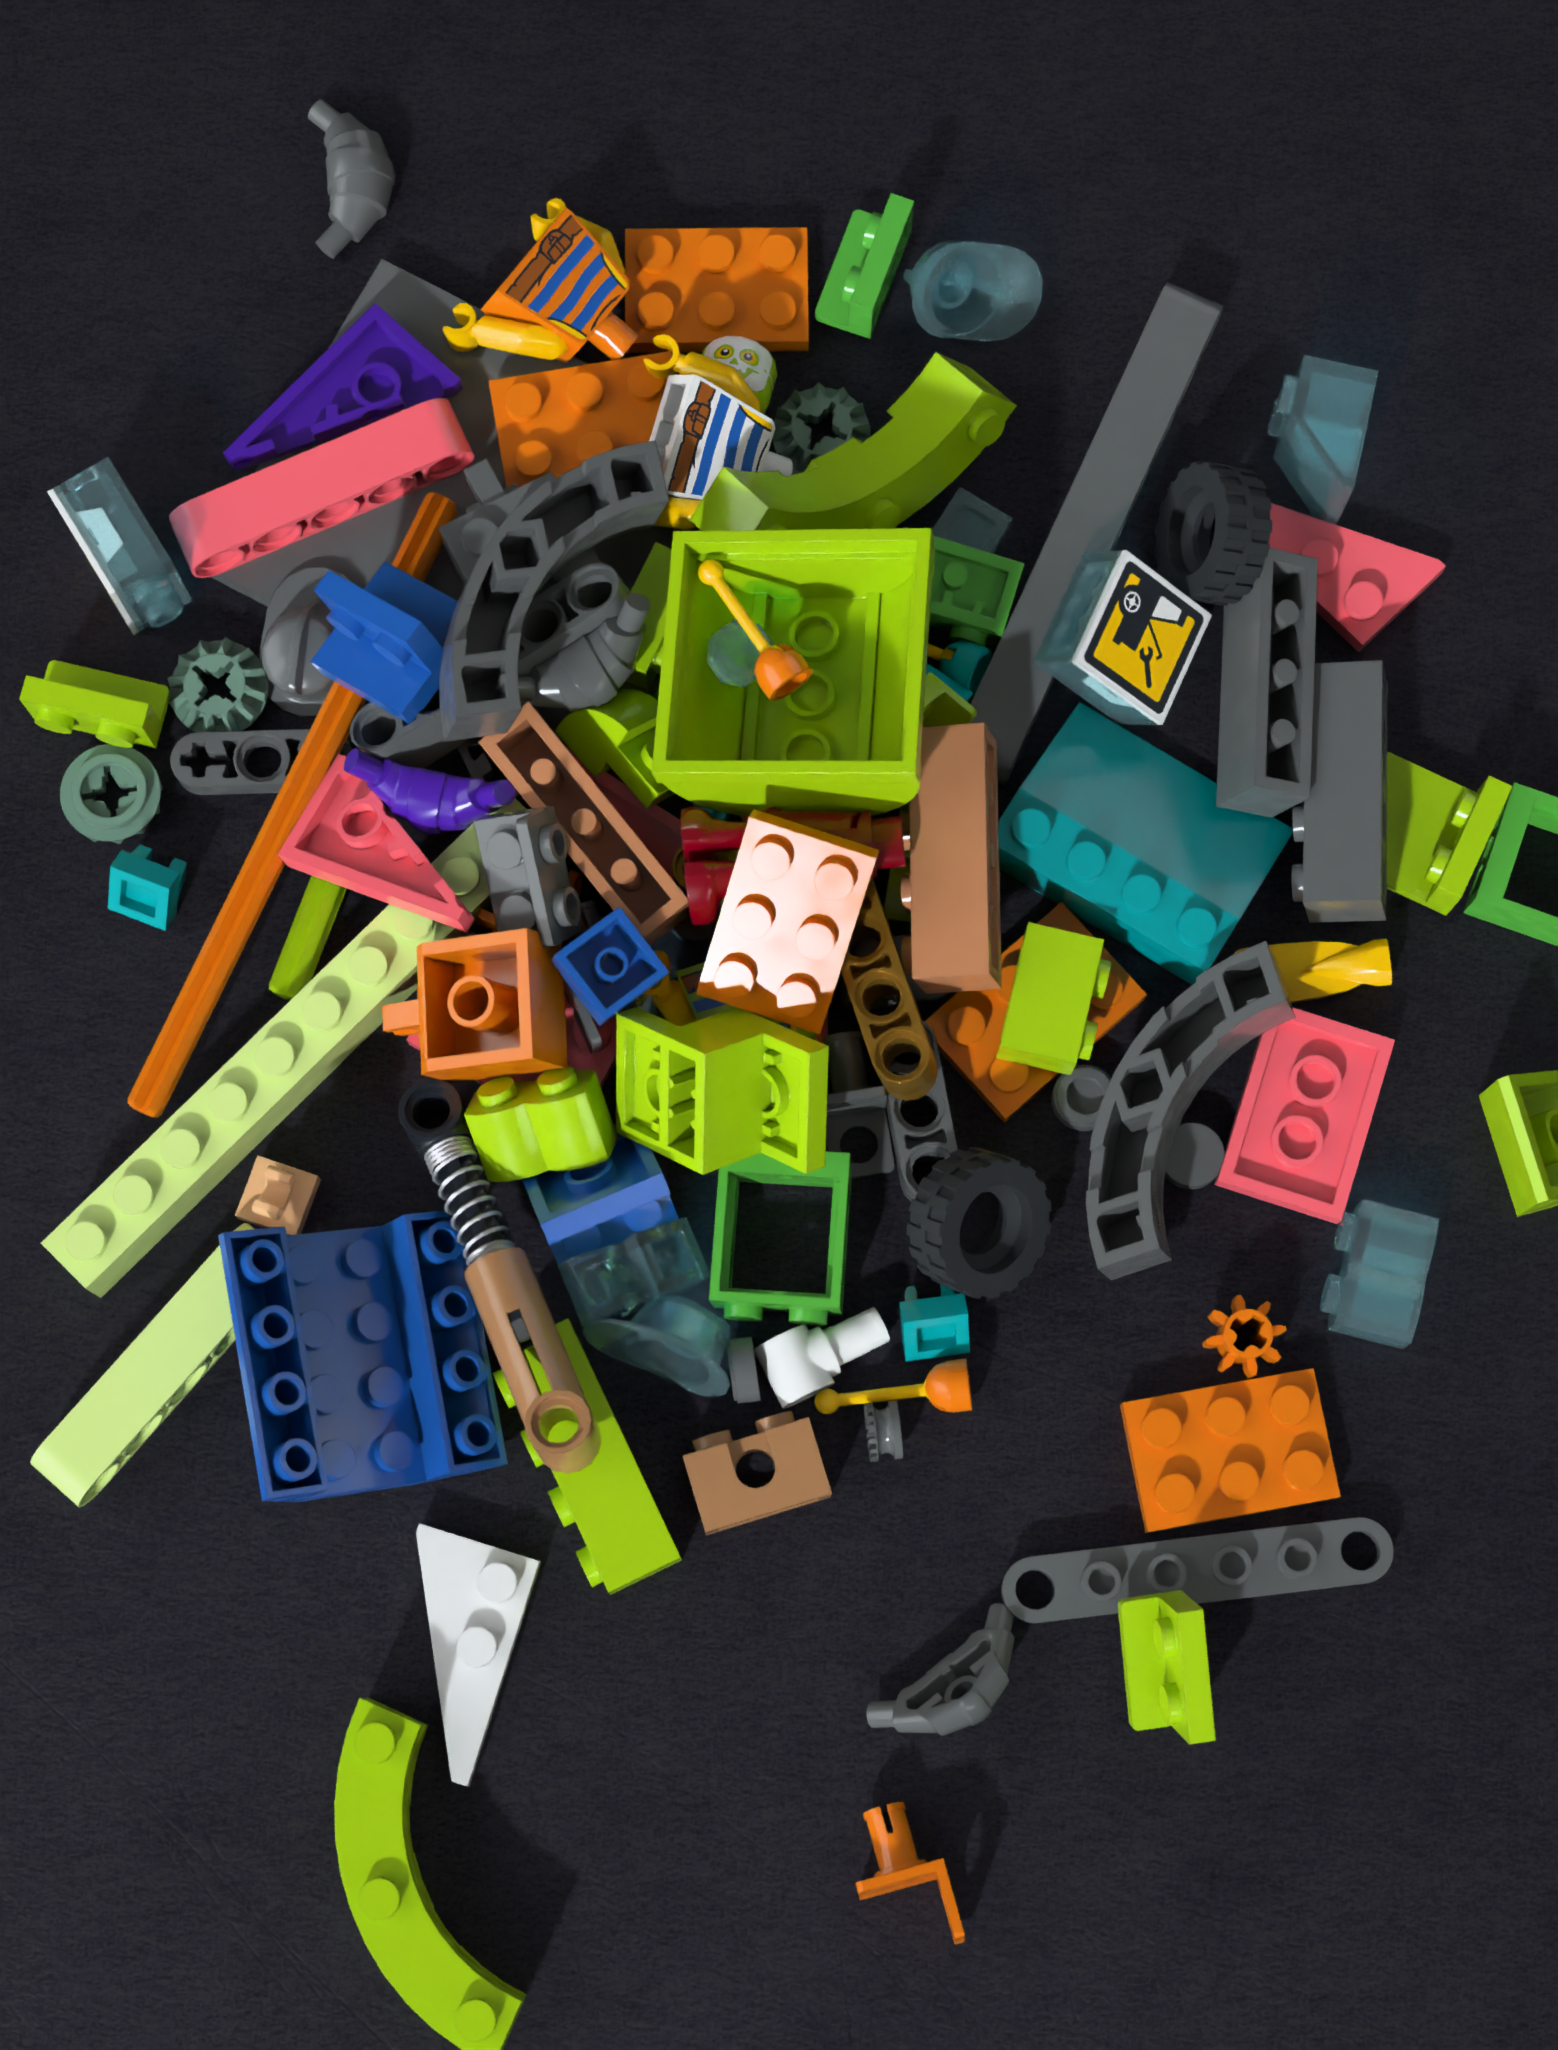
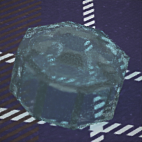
M734 619L719 629L709 639L707 663L720 682L745 688L757 680L754 669L760 652L738 621ZM755 623L764 635V637L767 639L769 644L773 646V642L770 640V638L765 633L760 624Z

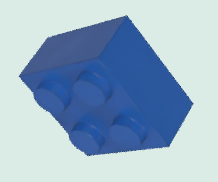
M620 907L557 952L550 961L599 1026L663 980L669 973L668 969Z

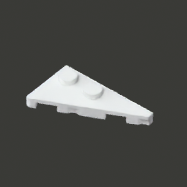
M419 1523L416 1536L451 1781L464 1786H470L541 1562Z

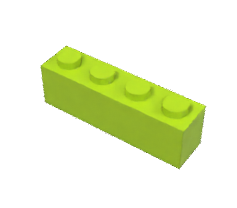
M565 1319L555 1325L593 1417L599 1426L601 1444L595 1459L582 1470L572 1473L552 1470L559 1486L548 1491V1494L563 1526L566 1527L576 1522L586 1546L575 1552L591 1586L594 1587L604 1582L608 1593L612 1595L682 1561L579 1339L569 1319ZM535 1347L524 1350L541 1393L552 1391ZM502 1369L493 1372L508 1407L515 1406V1401ZM572 1420L557 1423L549 1432L548 1441L554 1443L566 1442L574 1436L579 1423ZM526 1430L521 1431V1436L535 1466L543 1465V1461L526 1435Z

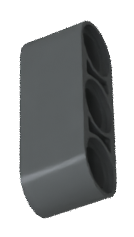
M925 1021L922 1022L937 1062L938 1075L935 1085L929 1093L919 1099L928 1101L933 1106L936 1119L925 1127H914L903 1119L900 1112L901 1106L907 1102L906 1100L895 1098L887 1092L886 1111L900 1185L904 1195L910 1202L912 1199H915L919 1190L918 1184L912 1175L913 1168L923 1161L938 1162L940 1159L944 1161L950 1157L951 1152L957 1150L937 1040L933 1030ZM894 1059L890 1064L889 1071L896 1075H907L917 1068L920 1061L909 1065L899 1063Z

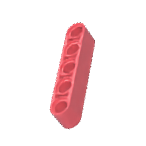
M445 398L430 399L195 497L175 508L169 515V522L192 575L197 578L212 577L449 478L468 467L474 460V453L449 400Z

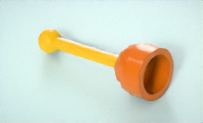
M713 559L702 562L698 569L699 579L704 584L714 587L760 652L754 669V674L760 688L770 701L780 700L793 693L810 678L813 672L811 667L792 646L784 644L771 646L723 579L724 570L722 565Z
M966 1359L949 1360L935 1365L922 1384L839 1394L832 1389H822L815 1396V1407L820 1413L828 1415L836 1412L840 1406L926 1396L930 1403L941 1411L953 1413L972 1411Z

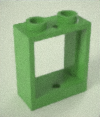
M1514 782L1485 845L1463 913L1558 946V917L1503 898L1527 824L1558 834V797Z
M825 1151V1167L808 1174H804L762 1153L719 1169L709 1301L714 1308H724L723 1318L755 1322L762 1321L763 1311L789 1313V1323L823 1326L827 1325L828 1315L843 1316L853 1169L850 1153ZM740 1182L833 1187L826 1294L732 1288Z

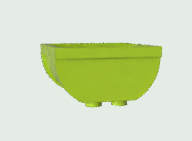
M932 529L673 531L652 774L656 782L663 783L675 794L695 804L739 816H750L753 809L762 811L770 807L781 808L782 811L836 810L862 813L863 810H870L871 816L897 809L912 800L918 793L921 783L922 729L931 589L935 564V539ZM713 559L722 565L724 570L723 579L771 646L777 644L792 646L811 667L813 672L810 678L793 693L780 700L770 701L760 688L754 674L755 663L760 652L714 587L704 584L699 579L698 569L702 562Z

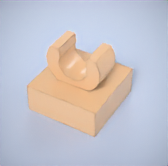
M257 1155L235 1216L240 1220L263 1228L285 1226L286 1235L301 1234L321 1179L317 1175Z

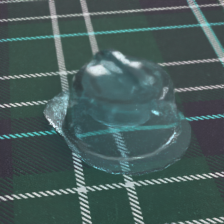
M974 241L937 243L924 251L915 263L914 268L905 269L903 275L910 285V293L913 299L912 308L918 324L928 334L941 338L977 341L1007 339L1020 332L1031 321L1042 299L1043 279L1037 263L1025 251L1009 245Z
M661 1296L648 1301L631 1321L597 1319L585 1324L583 1335L587 1341L611 1357L655 1373L668 1382L701 1396L719 1397L728 1392L730 1381L726 1372L720 1367L730 1336V1326L725 1320L692 1300L681 1296Z

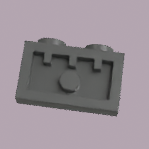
M554 806L485 815L474 820L498 932L529 928L539 932L543 947L556 946L579 933L581 903L576 890L570 884L565 860L568 851L567 837L563 827L557 823Z

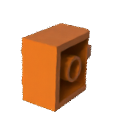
M529 928L421 943L416 947L417 999L382 1005L383 1031L387 1033L394 1032L395 1035L399 1036L418 1034L421 1052V1075L451 1083L568 1068L564 979L550 962L553 956L562 949V943L556 946L543 947L539 932Z

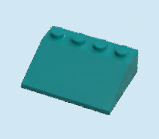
M1079 702L1020 786L998 821L999 869L1056 904L1062 902L1076 916L1193 985L1197 982L1196 977L1212 966L1291 837L1293 828L1274 817L1216 807L1217 783Z

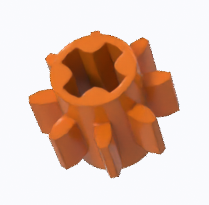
M1237 1295L1232 1299L1231 1310L1233 1314L1230 1317L1217 1310H1213L1209 1314L1208 1319L1219 1328L1216 1335L1206 1339L1202 1345L1208 1349L1217 1348L1223 1357L1219 1363L1218 1371L1222 1373L1232 1366L1233 1363L1242 1364L1246 1377L1252 1378L1257 1374L1256 1358L1259 1356L1273 1364L1280 1360V1354L1270 1345L1273 1338L1280 1336L1287 1330L1286 1326H1272L1266 1317L1271 1303L1266 1301L1256 1310L1246 1309L1244 1299L1241 1295ZM1245 1323H1248L1255 1329L1251 1339L1258 1347L1250 1345L1245 1350L1240 1351L1233 1345L1237 1334L1230 1326L1238 1329Z

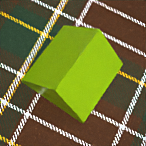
M1558 1070L1507 1075L1499 1078L1479 1095V1099L1516 1215L1519 1217L1558 1206Z

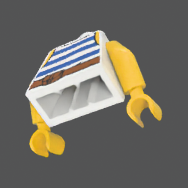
M661 334L653 338L656 346L673 353L670 361L665 364H656L650 359H643L649 374L659 379L668 378L649 440H656L669 502L654 526L681 530L697 527L689 519L723 467L750 472L778 470L785 477L792 475V460L769 451L775 431V423L772 419L760 413V400L737 369L693 351L687 355L681 354L678 344L669 335Z

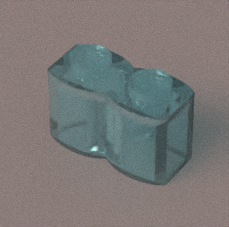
M1362 1199L1355 1206L1353 1214L1344 1212L1342 1221L1338 1224L1334 1242V1249L1344 1251L1339 1275L1331 1273L1328 1275L1320 1303V1311L1330 1313L1327 1330L1399 1349H1404L1410 1345L1421 1310L1425 1280L1434 1251L1439 1218Z

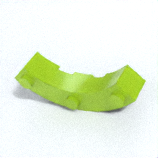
M936 352L910 387L887 410L894 418L870 438L863 442L853 437L834 450L811 460L803 473L786 477L778 470L750 472L723 467L689 520L701 531L896 528L898 524L905 521L935 498L970 465L985 447L993 444L1000 437L1005 427V421L1017 405L972 368Z
M359 1698L345 1736L338 1766L334 1802L335 1842L338 1862L351 1913L365 1945L383 1975L406 2004L432 2029L461 2050H503L527 1994L503 1982L478 1963L462 1946H459L434 1910V1905L422 1880L417 1859L413 1852L409 1806H411V1792L416 1761L428 1724L370 1698Z

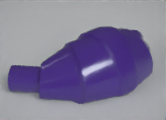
M357 748L350 751L344 762V771L366 781L368 788L391 809L392 815L408 822L411 828L424 834L439 835L444 831L467 829L474 820L498 811L502 806L511 804L515 798L514 786L507 780L488 783L481 779L464 778L429 769L416 768L388 759L379 760Z

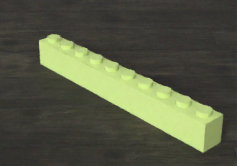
M514 798L511 804L502 806L498 811L491 814L526 810V808ZM474 822L431 863L475 920L468 932L389 904L41 1242L85 1289L102 1298L383 1023L382 1005L404 1002L417 989L416 947L419 944L466 937L470 931L475 933L480 928L476 919L480 908L494 914Z

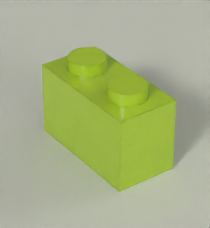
M1028 922L1021 945L996 1058L1067 1075L1072 1074L1078 1058L1090 1059L1098 1023L1086 1020L1091 997L1103 999L1111 968V961L1100 959L1104 939Z

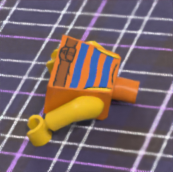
M554 198L546 203L548 219L541 218L537 214L531 215L532 232L537 242L481 308V311L486 315L478 320L474 309L467 303H459L453 308L452 312L456 322L464 327L455 329L444 326L442 328L449 346L458 352H468L480 345L482 347L546 360L557 359L567 363L589 340L610 360L620 359L639 335L612 312L613 308L630 289L631 284L624 274L625 269L611 232L575 215L565 206L561 199Z

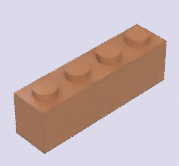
M528 701L521 707L522 709L508 733L485 736L478 741L479 744L532 809L554 806L557 823L563 827L567 837V853L610 907L613 910L620 907L649 946H652L690 915L688 898Z
M984 722L923 727L920 789L915 797L909 801V812L901 813L904 850H910V874H903L901 878L903 909L906 913L911 912V936H904L902 940L904 972L906 975H912V980L925 994L1002 989L997 741Z

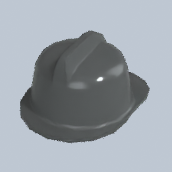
M326 567L304 568L287 576L274 590L265 618L259 660L268 677V697L281 709L298 716H317L334 682L321 674L310 662L335 629L326 619L331 610L314 592V589L328 570L349 582L351 581L342 573Z

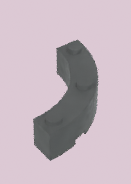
M656 440L627 445L594 455L584 460L581 466L562 474L552 482L548 480L523 500L495 531L478 558L452 614L444 642L439 677L440 715L444 742L508 733L522 709L518 687V653L524 617L535 595L557 571L582 552L606 540L627 533L653 528L669 502Z
M1266 941L1228 957L1196 977V983L1181 993L1166 1009L1163 1006L1149 1020L1131 1043L1112 1076L1100 1104L1091 1136L1089 1150L1092 1153L1089 1166L1088 1191H1086L1089 1237L1097 1269L1110 1280L1172 1260L1163 1214L1164 1180L1172 1143L1185 1112L1197 1092L1212 1073L1233 1053L1269 1029L1296 1018L1276 958Z

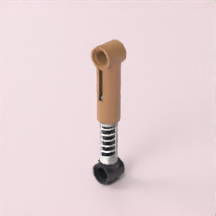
M427 1079L419 1081L409 1087L401 1097L398 1108L399 1119L410 1141L417 1150L420 1159L426 1162L433 1182L440 1185L438 1190L439 1197L447 1201L444 1205L445 1212L453 1216L451 1227L459 1231L457 1242L466 1246L463 1250V1257L467 1259L466 1264L468 1268L464 1272V1277L525 1426L526 1435L546 1466L562 1473L580 1471L591 1464L599 1453L601 1444L599 1426L593 1417L527 1254L522 1248L515 1247V1243L505 1238L509 1228L500 1226L499 1220L502 1217V1213L493 1209L496 1198L488 1195L486 1192L490 1183L481 1180L480 1177L484 1168L474 1163L477 1159V1152L464 1116L466 1107L460 1095L452 1085L444 1080ZM441 1112L449 1113L448 1119L441 1126L432 1129L423 1128L424 1123L432 1115ZM533 1346L552 1388V1391L543 1394L524 1351ZM565 1420L579 1423L574 1436L566 1442L554 1443L548 1441L549 1432L557 1423Z

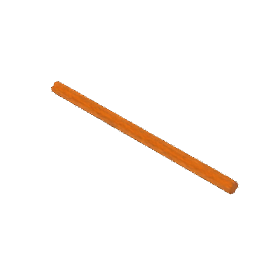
M435 492L426 494L391 565L424 583L443 544L439 527L455 520L458 514L456 503L448 497ZM335 681L128 1096V1104L136 1111L149 1117L158 1118L162 1115L285 865L278 853L335 758L340 753L350 733L351 722L366 701L363 697Z

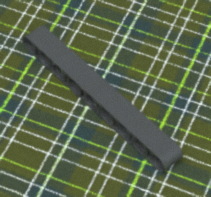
M1166 282L970 704L977 711V715L972 723L984 722L997 741L998 784L1003 786L1008 781L1209 343L1224 306L1170 282Z

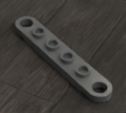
M1362 1517L1026 1557L1014 1563L1005 1573L1001 1584V1596L1004 1604L1015 1618L1027 1623H1044L1118 1614V1602L1122 1598L1182 1590L1197 1604L1371 1583L1381 1578L1388 1571L1393 1560L1394 1551L1388 1532L1379 1523ZM1352 1532H1362L1370 1536L1372 1542L1375 1543V1549H1377V1553H1375L1376 1559L1365 1570L1353 1569L1343 1560L1341 1554L1342 1542ZM1031 1570L1040 1571L1046 1575L1051 1581L1053 1588L1052 1598L1049 1603L1037 1610L1029 1609L1022 1605L1016 1595V1583L1019 1577Z

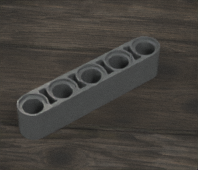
M603 563L588 564L533 598L521 628L518 676H528L533 666L554 657L560 650L598 628L606 619L619 615L627 595L631 592L611 566ZM440 687L423 711L418 713L416 719L410 724L370 702L357 712L350 727L351 740L359 750L379 760L388 759L416 768L428 767L472 739L444 742L440 715Z

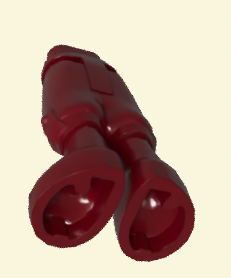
M698 806L681 809V837L686 861H684V873L691 921L693 925L710 924L716 919L720 902L726 896L736 861H713L711 859L717 853L739 850L748 822L716 819L711 817L707 810ZM770 807L761 811L878 849L879 853L870 879L877 878L878 869L906 867L901 816L872 819L870 810H863L862 813L836 810L782 811L781 808Z

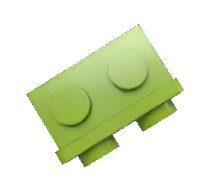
M1182 1590L1120 1599L1118 1602V1614L1129 1724L1136 1731L1172 1726L1189 1745L1216 1741L1203 1609Z

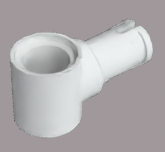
M872 1307L824 1330L818 1326L808 1330L805 1324L797 1326L761 1344L754 1349V1352L782 1408L785 1409L816 1395L822 1389L832 1386L835 1383L832 1377L841 1373V1365L889 1342L890 1337L881 1316Z

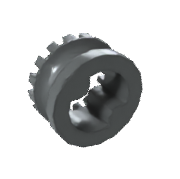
M889 1401L887 1407L882 1410L876 1409L872 1403L864 1404L870 1462L879 1461V1457L884 1453L892 1454L894 1459H903L902 1434L897 1401Z

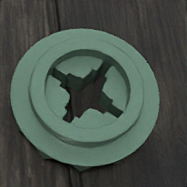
M818 382L811 389L801 392L794 390L791 397L782 407L777 408L774 420L773 444L777 454L791 459L793 468L803 473L811 460L834 450L853 437L863 442L870 438L871 426L865 414L863 403H857L848 395L844 387L838 390L825 388ZM831 413L832 432L839 437L836 436L834 439L824 436L820 443H816L813 450H810L811 429L804 423L819 424L823 417L827 418L828 414Z
M226 637L223 640L211 642L200 640L197 647L187 654L179 655L178 665L173 675L168 677L171 692L169 704L181 722L194 732L243 731L259 717L268 697V677L259 658L248 647L235 643ZM204 672L206 675L211 674L216 678H220L226 672L230 673L225 683L231 690L230 693L236 698V701L232 703L226 697L222 699L218 695H213L208 701L204 700L203 698L207 695L208 689L203 684L204 680L200 675Z
M105 744L83 752L70 764L61 782L60 801L67 820L81 834L93 842L111 841L121 844L124 839L135 834H144L146 826L154 815L160 813L159 803L163 787L154 766L142 753L133 748ZM108 772H111L120 789L132 791L129 792L128 796L119 798V808L116 809L117 816L111 813L104 801L93 800L96 798V795L106 792V782H109Z

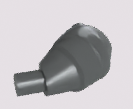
M320 99L311 107L308 119L325 132L327 191L330 195L328 215L333 223L318 238L316 244L328 257L334 259L351 240L359 243L372 226L387 214L392 189L395 185V171L379 133L367 128L351 113L340 114L327 102Z
M638 593L628 594L618 616L606 619L598 628L560 650L554 657L533 666L528 676H518L520 701L525 702V704L529 701L533 707L561 708L568 712L593 705L598 707L609 702L618 694L620 687L637 667L636 659L646 631L644 620L651 606L650 601Z
M1002 1603L992 1604L989 1607L984 1629L972 1633L964 1644L929 1669L926 1675L914 1684L903 1688L896 1700L871 1701L867 1706V1721L870 1727H895L898 1732L938 1733L944 1736L968 1726H975L984 1721L992 1712L993 1706L1009 1683L1008 1671L1015 1638L1011 1633L1014 1615L1008 1607Z

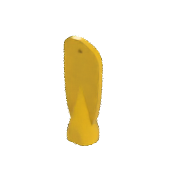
M1386 938L1372 940L1360 946L1342 942L1320 941L1269 945L1276 958L1291 1003L1332 996L1349 991L1361 984L1374 986L1392 985L1390 953ZM1247 948L1239 949V950L1236 951L1234 954H1236V953H1238V952H1240V951H1243V950H1245V949H1247Z

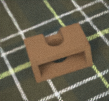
M792 1411L782 1412L756 1421L755 1425L758 1434L733 1441L730 1430H725L692 1441L695 1452L683 1455V1459L706 1535L831 1497L832 1491L809 1417L795 1421ZM751 1452H760L767 1455L774 1465L775 1473L772 1480L760 1488H751L744 1485L736 1475V1467L739 1460Z

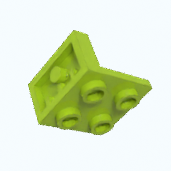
M1387 752V889L1446 916L1462 898L1513 786L1488 776L1477 792H1474Z

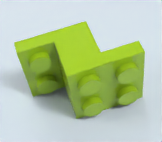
M638 1007L617 1013L616 1133L702 1175L759 1153L765 1154L804 1174L825 1167L829 1046L737 1007L683 1026L675 1025Z

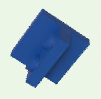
M385 561L364 589L328 570L314 589V592L331 610L326 619L335 629L310 662L324 676L410 724L416 719V715L423 711L440 687L439 677L444 642L458 601Z
M617 1133L618 1138L610 1158L604 1162L570 1171L548 1170L522 1179L561 1272L680 1222L669 1195L671 1194L651 1149Z

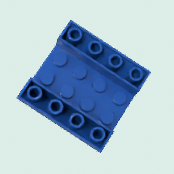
M445 1211L405 1214L383 1226L286 1235L285 1226L223 1232L218 1235L262 1501L302 1502L417 1485L508 1464L483 1323L464 1277V1272L468 1268L466 1264L467 1259L463 1257V1250L466 1246L457 1242L459 1231L451 1227L452 1215Z

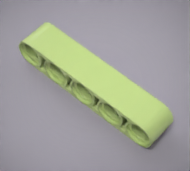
M244 1223L234 1231L252 1230L254 1228L250 1224ZM220 1245L51 1432L32 1456L31 1465L78 1507H82L90 1502L110 1482L235 1341Z

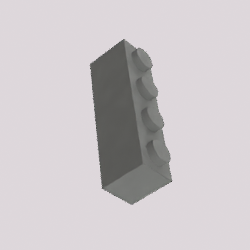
M1269 548L1268 556L1265 557L1262 566V573L1253 583L1252 590L1248 595L1244 594L1241 597V601L1235 604L1228 603V606L1224 605L1216 807L1272 818L1310 798L1318 559Z
M1383 660L1314 663L1310 798L1305 800L1304 804L1293 806L1294 841L1304 842L1303 863L1292 865V895L1294 902H1303L1309 923L1386 921L1388 683Z

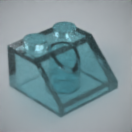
M1304 355L1296 376L1287 374L1284 376L1279 398L1275 399L1267 435L1278 437L1273 459L1313 517L1336 525L1355 487L1378 370Z

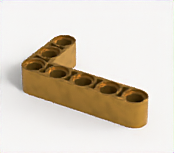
M682 845L675 853L672 870L676 881L687 897L684 861H686ZM739 850L717 853L711 860L736 861ZM870 879L841 972L872 1064L883 1086L895 1098L906 1101L919 1099L929 1093L935 1085L938 1075L937 1062L907 975L904 972L903 964L874 879ZM725 897L721 900L718 911H721ZM868 936L880 939L879 947L869 956L856 957L850 954L851 948L857 940ZM893 994L901 998L898 1007L888 1015L877 1016L869 1012L871 1004L881 995ZM912 1052L921 1056L917 1068L907 1075H896L889 1071L891 1062L902 1053Z

